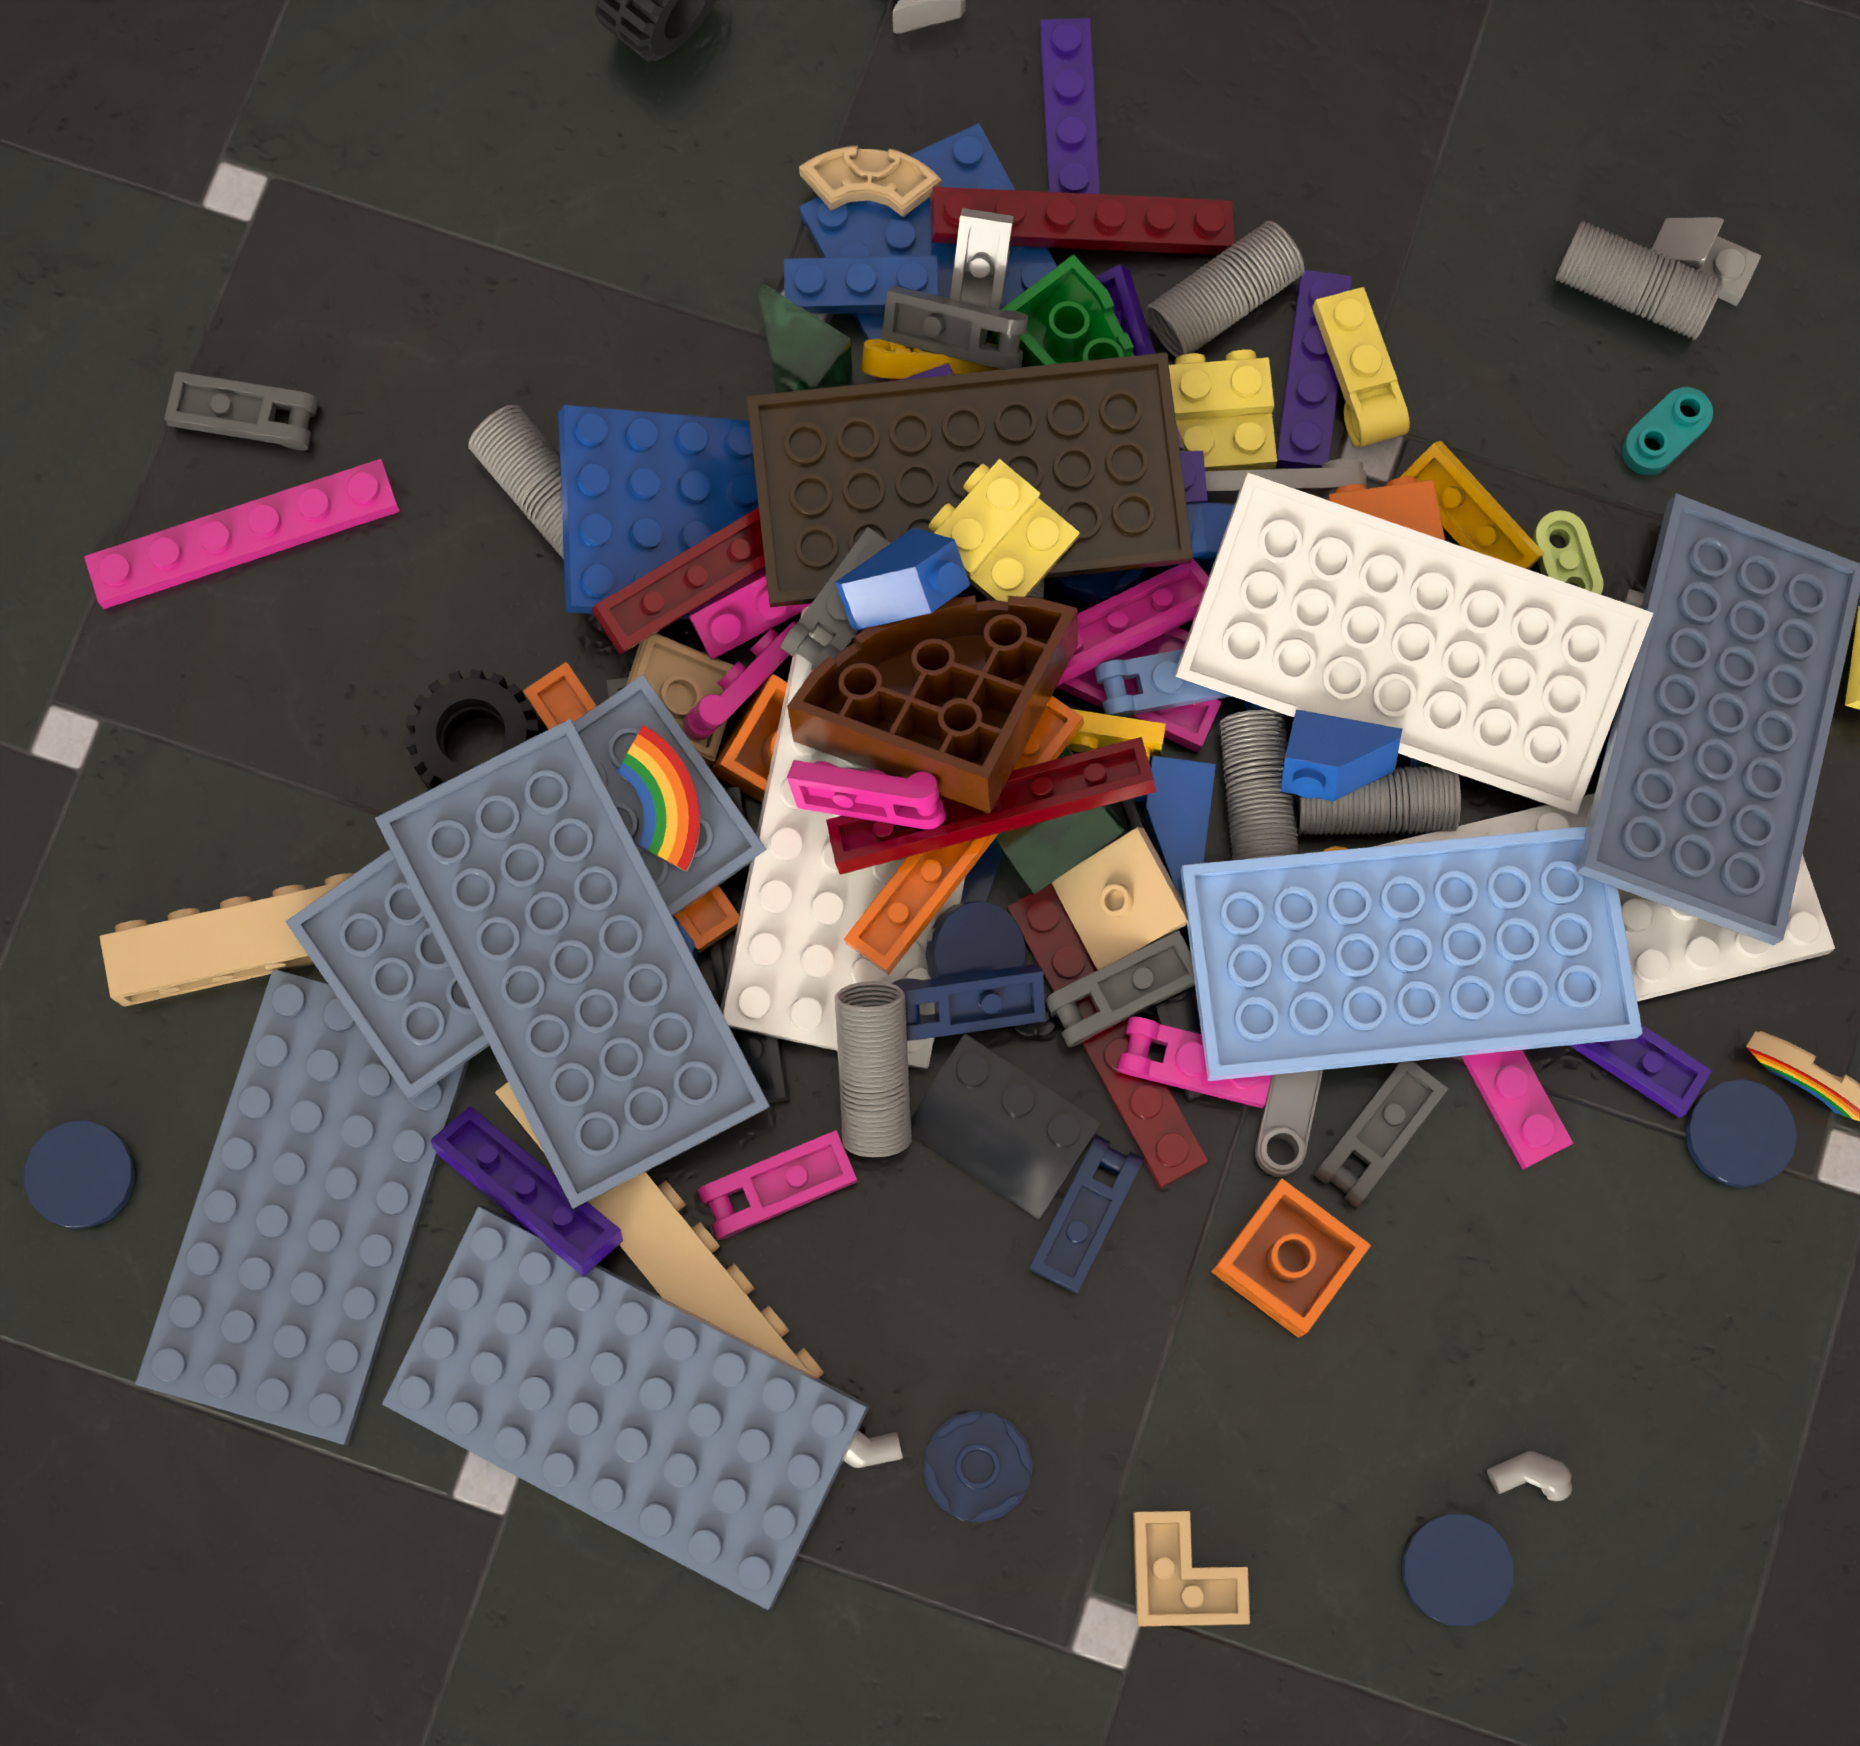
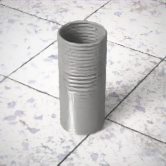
M1585 220L1581 221L1555 277L1556 282L1559 280L1561 284L1565 282V285H1570V288L1574 287L1575 290L1579 288V291H1584V294L1588 293L1589 296L1593 294L1594 298L1603 299V302L1607 301L1608 304L1612 302L1613 306L1617 305V308L1621 307L1622 310L1626 309L1630 313L1635 312L1636 316L1641 313L1642 318L1646 317L1648 321L1652 319L1653 323H1659L1660 326L1664 325V328L1668 327L1669 330L1678 331V334L1682 333L1683 336L1687 335L1688 338L1692 337L1693 340L1697 339L1723 286L1722 279L1718 280V277L1709 276L1708 272L1705 274L1703 270L1699 272V269H1694L1689 264L1685 266L1684 262H1675L1674 258L1669 260V257H1664L1662 253L1658 255L1656 250L1652 251L1651 248L1642 247V244L1638 245L1637 242L1633 243L1632 240L1623 239V236L1619 237L1618 234L1609 233V230L1605 231L1604 228L1600 229L1599 226L1590 225V222L1586 223Z
M1266 221L1260 227H1256L1255 230L1244 236V238H1241L1240 241H1237L1236 244H1232L1226 251L1221 252L1216 258L1208 261L1207 264H1204L1203 267L1189 275L1184 281H1180L1175 287H1172L1168 292H1165L1159 298H1156L1155 301H1152L1151 304H1148L1146 310L1148 321L1160 342L1172 355L1179 357L1195 353V350H1199L1200 347L1214 339L1215 336H1219V333H1223V330H1227L1228 327L1242 319L1243 316H1247L1248 312L1258 308V305H1262L1271 296H1275V293H1279L1280 290L1290 285L1295 279H1299V276H1303L1305 266L1302 255L1293 239L1280 225L1272 221Z
M507 405L490 414L478 425L469 439L468 449L472 451L475 457L491 473L497 483L507 492L510 498L513 499V502L520 507L527 518L531 520V523L535 525L542 536L546 538L564 560L560 453L518 405Z
M1274 710L1238 712L1224 717L1219 722L1220 740L1222 741L1221 751H1223L1222 761H1224L1223 770L1225 771L1224 783H1226L1225 789L1227 790L1225 795L1227 797L1226 802H1228L1227 812L1229 813L1227 817H1229L1228 822L1230 823L1228 827L1231 833L1230 843H1232L1231 853L1233 854L1231 858L1233 860L1299 854L1300 851L1298 849L1299 839L1297 838L1299 834L1296 833L1298 829L1296 828L1297 819L1295 818L1296 808L1293 802L1295 799L1293 797L1294 794L1280 792L1285 756L1289 743L1287 741L1289 738L1287 736L1288 731H1286L1287 721L1285 720L1287 716Z
M1398 766L1394 772L1335 801L1293 795L1295 798L1293 801L1295 803L1294 807L1296 808V828L1299 835L1302 833L1304 835L1307 833L1309 835L1313 833L1315 835L1318 833L1320 835L1323 833L1326 835L1328 833L1331 835L1334 833L1336 835L1339 833L1342 835L1344 833L1347 835L1349 833L1352 835L1354 833L1358 835L1360 833L1363 835L1367 833L1369 835L1376 832L1379 835L1381 833L1385 835L1387 831L1390 834L1393 832L1404 834L1406 831L1409 834L1413 832L1415 834L1418 832L1428 834L1429 832H1439L1440 830L1443 832L1445 830L1449 832L1453 830L1455 832L1460 821L1461 792L1459 775L1437 766L1434 768L1432 766L1429 768L1427 766L1424 768L1421 766L1418 768L1416 766L1413 768L1411 766H1405L1404 768ZM1396 790H1397V821H1396ZM1390 795H1391V822H1390Z
M868 981L850 984L839 990L835 995L843 1146L853 1154L872 1158L897 1154L905 1150L912 1142L905 992L897 985L887 982Z

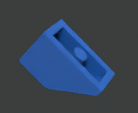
M913 528L837 580L835 585L851 628L861 630L930 614L969 587L970 583L955 539Z
M1296 709L1285 756L1280 792L1296 794L1304 798L1335 801L1394 772L1402 728Z

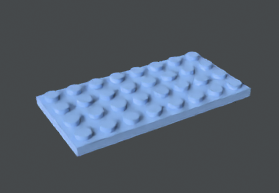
M1587 826L1182 865L1180 875L1184 905L1188 918L1187 928L1208 1081L1638 1038L1642 1035V1028L1618 888L1576 873Z

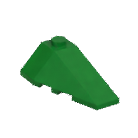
M1074 254L1000 310L1018 311L1028 316L1027 331L1020 336L1019 349L1024 352L1021 368L1134 356L1132 352L1134 346L1128 333H1124L1113 311L1115 305L1108 290ZM993 331L991 341L998 345L1000 333Z

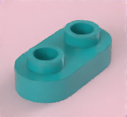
M1682 387L1670 392L1626 436L1622 445V456L1627 466L1634 472L1646 476L1663 472L1700 438L1710 425L1713 418V407L1708 397L1703 392L1691 387ZM1680 406H1690L1694 410L1695 416L1687 417L1683 415L1680 411ZM1651 438L1656 440L1660 449L1650 450L1646 447L1644 439Z

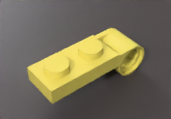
M1364 287L1317 299L1312 309L1346 401L1344 421L1353 445L1356 448L1408 434V410Z

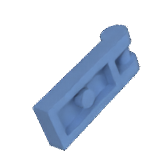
M1183 649L1128 660H1111L1100 663L1094 668L1097 683L1104 686L1107 700L1103 701L1102 705L1104 714L1127 717L1232 696L1175 677L1174 674ZM1135 678L1139 694L1127 695L1124 680Z

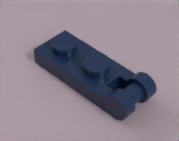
M1038 964L926 980L904 978L892 983L905 992L907 1041L1046 1021L1043 970ZM934 1002L935 1014H920L919 1004Z
M1097 1134L1029 1267V1270L1075 1294H1078L1144 1161V1158L1132 1152L1127 1156L1109 1147L1111 1141ZM1098 1166L1118 1175L1112 1188L1093 1178Z

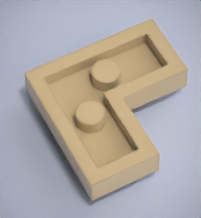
M1190 1511L1133 1512L1137 1626L1250 1624L1248 1567L1192 1568Z

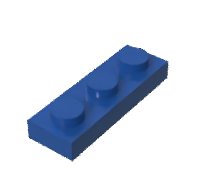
M937 256L784 259L785 315L885 313L887 290L894 286L938 296Z

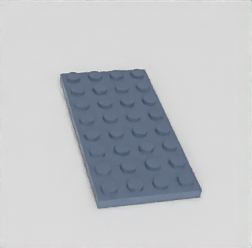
M1677 493L1667 501L1641 609L1652 612L1653 615L1614 716L1576 873L1771 945H1776L1784 940L1860 594V563Z
M641 675L573 722L673 917L745 868L755 857L767 850L644 675ZM642 725L656 732L676 751L685 764L696 789L701 818L700 835L696 853L688 872L677 868L638 846L645 825L643 803L635 788L623 779L617 771ZM391 849L285 921L408 1100L414 1099L490 1046Z
M571 719L375 818L572 1209L770 1108Z
M273 969L135 1385L343 1445H349L438 1163L439 1156L432 1148L431 1139L450 1124L470 1060L414 1099L408 1100L329 984Z
M478 1206L382 1405L767 1610L773 1607L870 1407L869 1404L598 1264L583 1277L555 1254L540 1238L529 1232L519 1223L486 1206Z

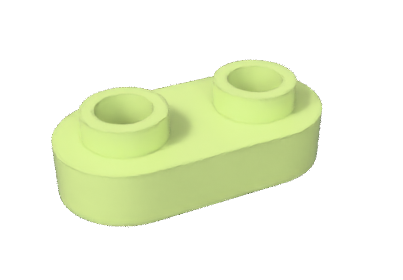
M1554 511L1545 515L1540 520L1532 536L1534 543L1545 553L1537 561L1541 574L1565 583H1575L1580 588L1601 595L1603 591V578L1583 521L1568 511ZM1553 535L1562 537L1566 547H1554L1549 537Z

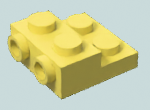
M1252 350L1230 352L1225 356L1226 361L1206 362L1205 356L1197 353L1177 357L1175 364L1169 365L1175 419L1184 450L1180 452L1203 450L1205 471L1275 469L1277 454L1272 418L1274 399L1269 357L1256 358V352Z
M1000 459L991 469L984 463L981 464L963 486V489L969 493L956 509L947 503L928 526L935 534L955 539L971 585L990 601L1008 602V595L1027 597L1080 535L1079 531L1039 499V491Z

